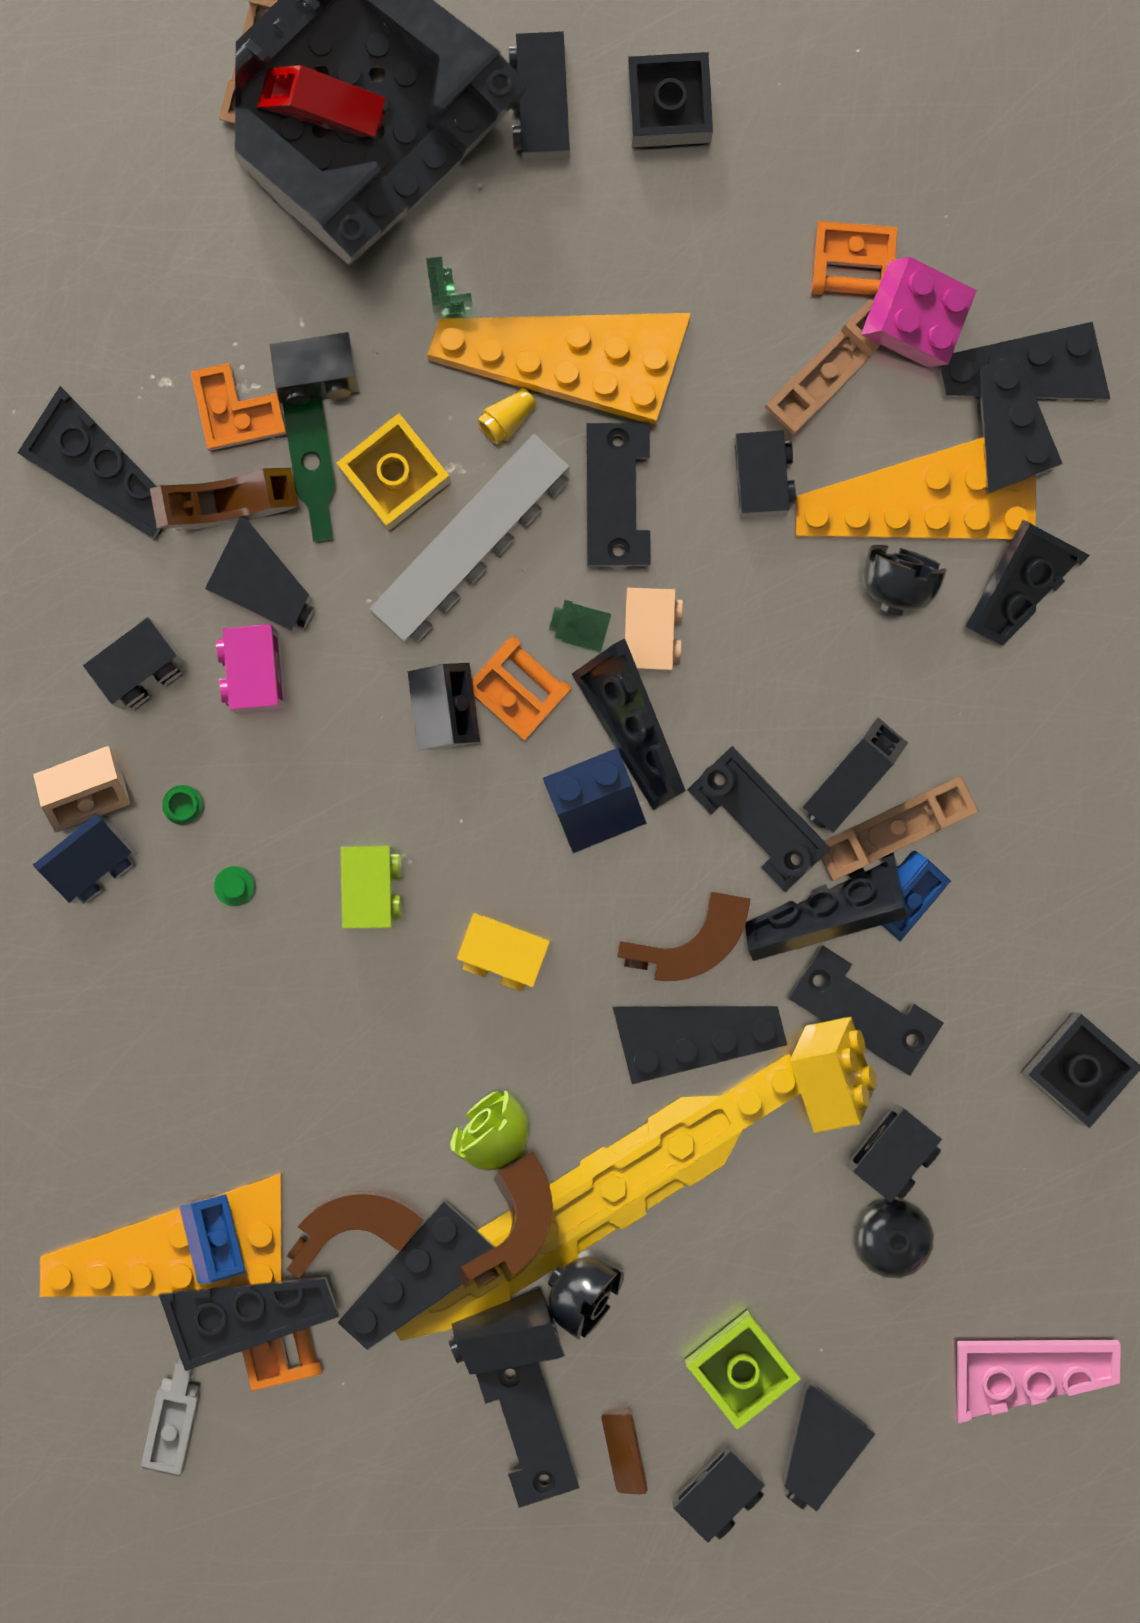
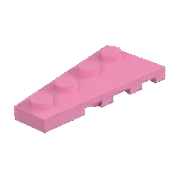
M1118 1340L957 1341L958 1424L971 1421L972 1417L989 1413L996 1415L1008 1412L1009 1408L1029 1403L1036 1405L1048 1402L1047 1399L1065 1394L1072 1396L1120 1384L1121 1344Z

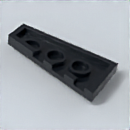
M59 386L17 453L152 539H155L161 528H157L150 489L156 487V485L77 402Z
M624 638L574 671L572 675L614 746L618 748L623 761L654 811L686 790L627 641Z
M326 1277L160 1292L158 1294L185 1371L339 1317V1312Z

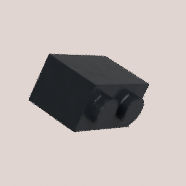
M349 332L269 344L275 389L280 403L302 405L313 398L327 396L330 399H341L347 397L352 392L359 391Z
M784 430L736 433L734 448L739 518L787 515L790 510L789 504H796L795 481L787 480L786 466L793 464L792 441H785Z
M470 663L439 664L407 671L418 751L446 749L480 742Z
M728 1445L672 1501L673 1509L707 1543L714 1537L720 1540L733 1528L736 1523L733 1517L743 1507L749 1511L764 1496L761 1489L765 1486L763 1478Z

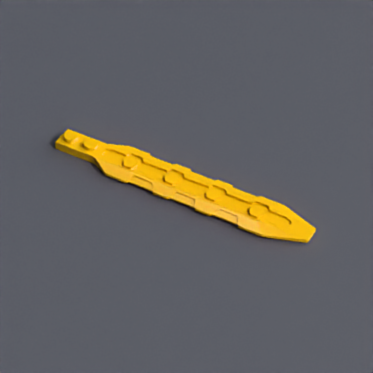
M789 1053L783 1055L722 1095L680 1097L650 1116L648 1122L608 1148L603 1146L581 1160L578 1167L549 1184L552 1194L551 1224L542 1247L530 1265L510 1282L506 1280L499 1269L497 1272L500 1276L481 1288H478L476 1283L467 1288L462 1284L396 1330L395 1333L400 1341L451 1330L452 1323L511 1300V1296L550 1271L554 1272L558 1266L563 1265L565 1267L577 1259L580 1252L618 1228L625 1229L646 1215L648 1209L684 1186H692L724 1166L745 1128L801 1094L790 1064L791 1055ZM510 1210L478 1230L496 1247L509 1236L511 1229Z

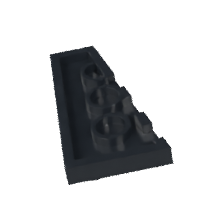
M1093 322L955 352L952 354L949 364L937 366L944 398H980L978 369L1018 353L1035 397L1038 399L1071 401L1075 399L1109 401L1111 399Z
M894 852L882 857V864L866 872L863 867L848 874L849 880L830 889L825 884L812 890V894L805 901L798 904L789 901L747 921L745 929L748 951L752 960L756 961L908 918L898 863Z
M612 1006L632 1084L787 1046L778 1006Z
M444 1201L337 1323L368 1350L461 1286L462 1282L457 1275L460 1268L496 1246L449 1203Z

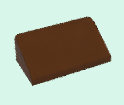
M625 1408L602 1414L601 1419L616 1490L619 1493L646 1494L648 1487L632 1410Z

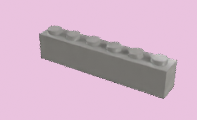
M534 433L369 608L370 611L405 644L411 639L416 643L419 642L432 628L433 625L429 620L437 611L440 610L445 614L460 598L456 591L466 581L472 585L486 571L488 567L484 564V561L493 552L498 555L502 554L514 541L515 537L511 533L521 522L528 526L542 511L538 504L549 493L552 497H555L566 486L569 479L565 475L569 472V465Z

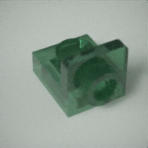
M442 256L426 258L433 313L441 312L442 317L446 318L464 315L465 309L472 308L471 293L447 296V292L454 291L452 268L443 267Z
M565 600L563 608H554L549 630L556 631V642L601 653L611 614Z

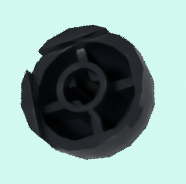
M872 545L869 548L865 561L863 577L865 587L872 598L882 603L881 610L892 615L903 616L905 610H920L927 607L935 599L942 587L947 572L946 568L938 570L939 562L907 549L900 548L899 553L889 554L886 553L887 545Z
M884 1198L873 1203L861 1212L854 1226L853 1244L858 1258L871 1272L883 1278L900 1279L916 1273L926 1264L933 1250L934 1232L929 1218L917 1205L905 1199L895 1198L890 1203Z
M594 1257L575 1259L567 1267L563 1265L558 1266L548 1281V1285L552 1287L549 1295L550 1313L555 1322L576 1339L580 1340V1336L587 1337L609 1311L610 1306L607 1305L610 1292L618 1295L624 1280V1272L612 1264Z

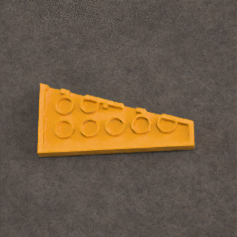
M691 313L439 319L427 358L428 361L656 426L691 320Z
M984 437L796 496L795 537L1012 541L1022 520L1036 526V476L986 495V467L983 452Z
M282 1173L220 1194H227L246 1273L212 1283L199 1284L180 1208L40 1256V1297L159 1296L160 1292L283 1281Z

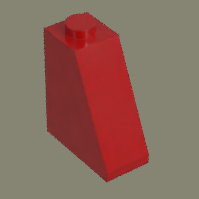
M299 65L268 68L257 107L354 137H375L376 132L381 128L384 121L385 111L383 106L386 97Z

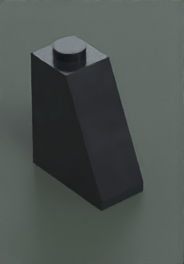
M240 517L205 589L209 593L293 634L296 633L298 627L305 629L315 608L309 605L312 600L311 596L249 521Z
M877 717L804 804L803 808L808 811L807 814L811 821L821 828L825 829L827 827L834 833L894 765L908 742Z
M541 1288L451 1324L455 1339L448 1342L457 1364L464 1361L470 1375L555 1360L565 1356L555 1320L550 1313V1308Z
M809 1379L803 1385L782 1482L784 1487L788 1489L785 1496L802 1510L808 1505L817 1512L875 1436V1432L868 1424Z

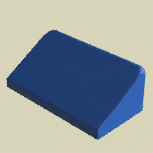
M915 850L910 852L898 867L908 918L881 925L900 942L951 882L929 859Z
M227 1194L180 1205L181 1217L198 1283H212L246 1273Z

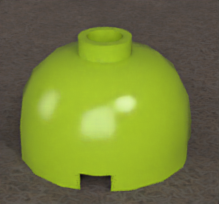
M499 1091L492 1092L482 1098L468 1111L465 1116L472 1120L463 1131L457 1126L450 1142L451 1150L464 1162L476 1169L493 1171L504 1168L526 1154L527 1148L525 1146L530 1134V1124L526 1111L507 1091H504V1096Z

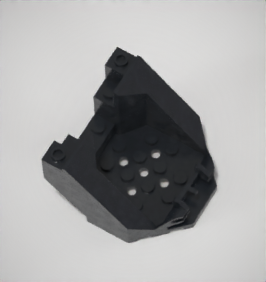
M278 0L236 41L235 159L290 216H294L350 265L401 219H404L461 163L471 150L521 99L529 84L506 61L496 47L434 0ZM301 65L314 70L317 66H324L328 70V76L386 97L383 106L385 111L382 124L384 128L383 137L380 139L354 137L328 129L327 135L319 138L312 132L314 124L258 108L257 105L267 69ZM375 67L381 68L385 73V78L380 82H374L369 76L371 69Z

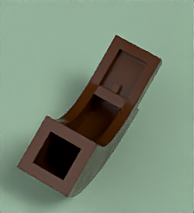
M291 467L262 468L225 480L199 484L159 485L150 489L157 528H175L176 531L237 523L240 517L252 520L299 507Z
M709 892L704 922L699 932L690 941L675 948H657L620 941L617 957L625 958V967L648 970L649 963L656 964L654 980L679 981L703 974L723 961L737 944L746 925L751 899Z
M533 1152L497 1172L494 1181L505 1198L511 1213L510 1233L500 1245L460 1268L457 1275L465 1288L476 1283L478 1288L489 1284L500 1276L497 1272L499 1269L506 1280L510 1282L530 1265L542 1247L551 1224L552 1194L546 1174Z
M356 1191L333 1197L316 1207L298 1226L310 1238L308 1241L302 1237L299 1238L287 1254V1257L292 1262L286 1270L300 1279L323 1246L335 1235L349 1230L371 1232L400 1252L424 1220L425 1215L405 1201L381 1192Z

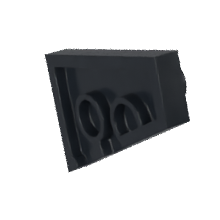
M1018 353L980 367L978 374L981 418L983 420V452L986 467L985 484L986 495H989L1061 466L1063 463Z

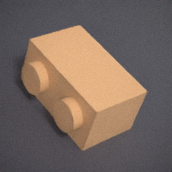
M627 588L625 639L636 667L640 672L671 673L673 663L680 664L681 640L674 639V623L682 624L683 600L675 599V589Z
M109 746L33 774L41 808L55 833L88 821L95 814L104 815L130 805L122 771Z

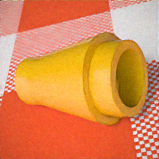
M521 388L515 394L482 410V416L477 419V423L486 437L497 445L502 440L508 441L529 413L537 407V403L526 389Z

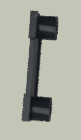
M586 423L587 566H611L618 569L626 566H651L650 530H636V459H650V423ZM621 436L624 443L621 446H615L612 443L613 437ZM616 545L623 546L624 554L616 556L613 553V548Z
M731 746L713 765L706 768L703 774L687 789L711 815L720 806H723L771 856L761 868L785 893L832 849L734 746ZM717 774L724 775L725 783L723 785L715 783V776ZM793 854L801 856L802 861L799 865H794L791 862Z
M822 945L809 967L803 972L799 983L788 999L824 1022L851 1017L855 1030H860L863 1034L866 1049L911 1076L944 1022L914 1003L907 1015L900 1012L847 978L846 974L853 964ZM816 975L824 977V984L822 986H816L813 983ZM911 1034L917 1037V1043L914 1046H909L906 1042L907 1037Z
M540 1363L476 1374L485 1404L499 1400L521 1469L508 1473L518 1507L521 1508L579 1489L580 1486ZM507 1369H513L516 1372V1376L514 1379L509 1380L504 1376V1372ZM541 1475L549 1476L550 1483L548 1485H541L538 1479Z

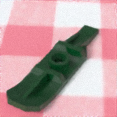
M322 397L310 399L309 402L302 405L282 403L295 491L308 507L313 542L331 540L333 535L328 504L335 489V480ZM310 455L319 458V466L314 470H309L304 465L305 459Z

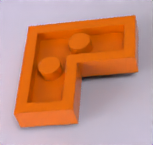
M230 363L190 371L208 451L287 434L277 393L239 401Z

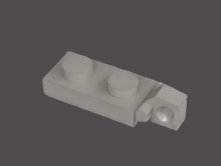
M181 1359L176 1362L172 1380L163 1378L161 1387L157 1390L141 1463L142 1469L178 1477L182 1474L199 1398L197 1395L199 1386L190 1384L193 1369L185 1371Z

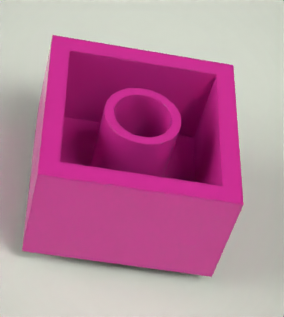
M912 257L889 261L861 335L925 367L949 364L977 290Z
M271 624L222 628L223 638L216 639L218 662L226 667V679H220L222 703H226V706H229V710L236 714L285 710L278 631Z

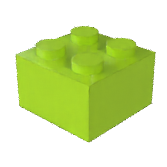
M341 847L342 929L395 927V919H402V895H395L394 879H402L401 855L394 854L393 847Z
M748 1310L685 1359L687 1368L737 1430L801 1380L797 1371Z

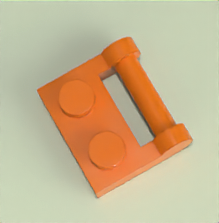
M818 221L811 294L824 295V291L876 295L888 262L895 260L898 227ZM829 264L881 269V278L877 280L826 275V267Z
M512 635L472 679L475 698L523 741H526L554 708L567 696L572 687L564 680L559 682L520 647L522 642ZM510 658L550 694L543 703L502 667L506 660Z
M308 1328L293 1333L300 1361L299 1366L289 1368L282 1337L242 1351L251 1391L323 1373L320 1360L316 1361Z

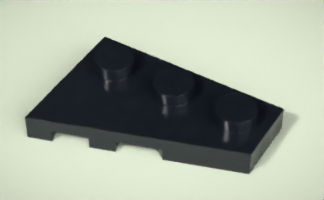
M1022 520L966 627L1004 646L1036 612V605L1051 590L1056 592L1065 582L1063 577L1076 564L1081 566L1090 555L1035 525Z

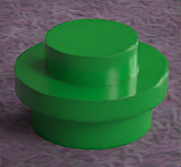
M187 785L172 787L167 791L162 801V809L168 820L178 825L193 823L198 819L203 808L200 794L194 788Z
M237 866L227 867L216 876L214 891L222 903L228 906H240L252 897L254 880L251 874L244 868Z

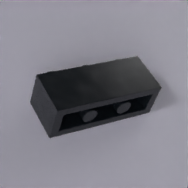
M564 31L516 34V46L509 47V64L518 71L529 86L521 99L512 107V111L520 110V125L512 126L514 150H522V162L570 159Z

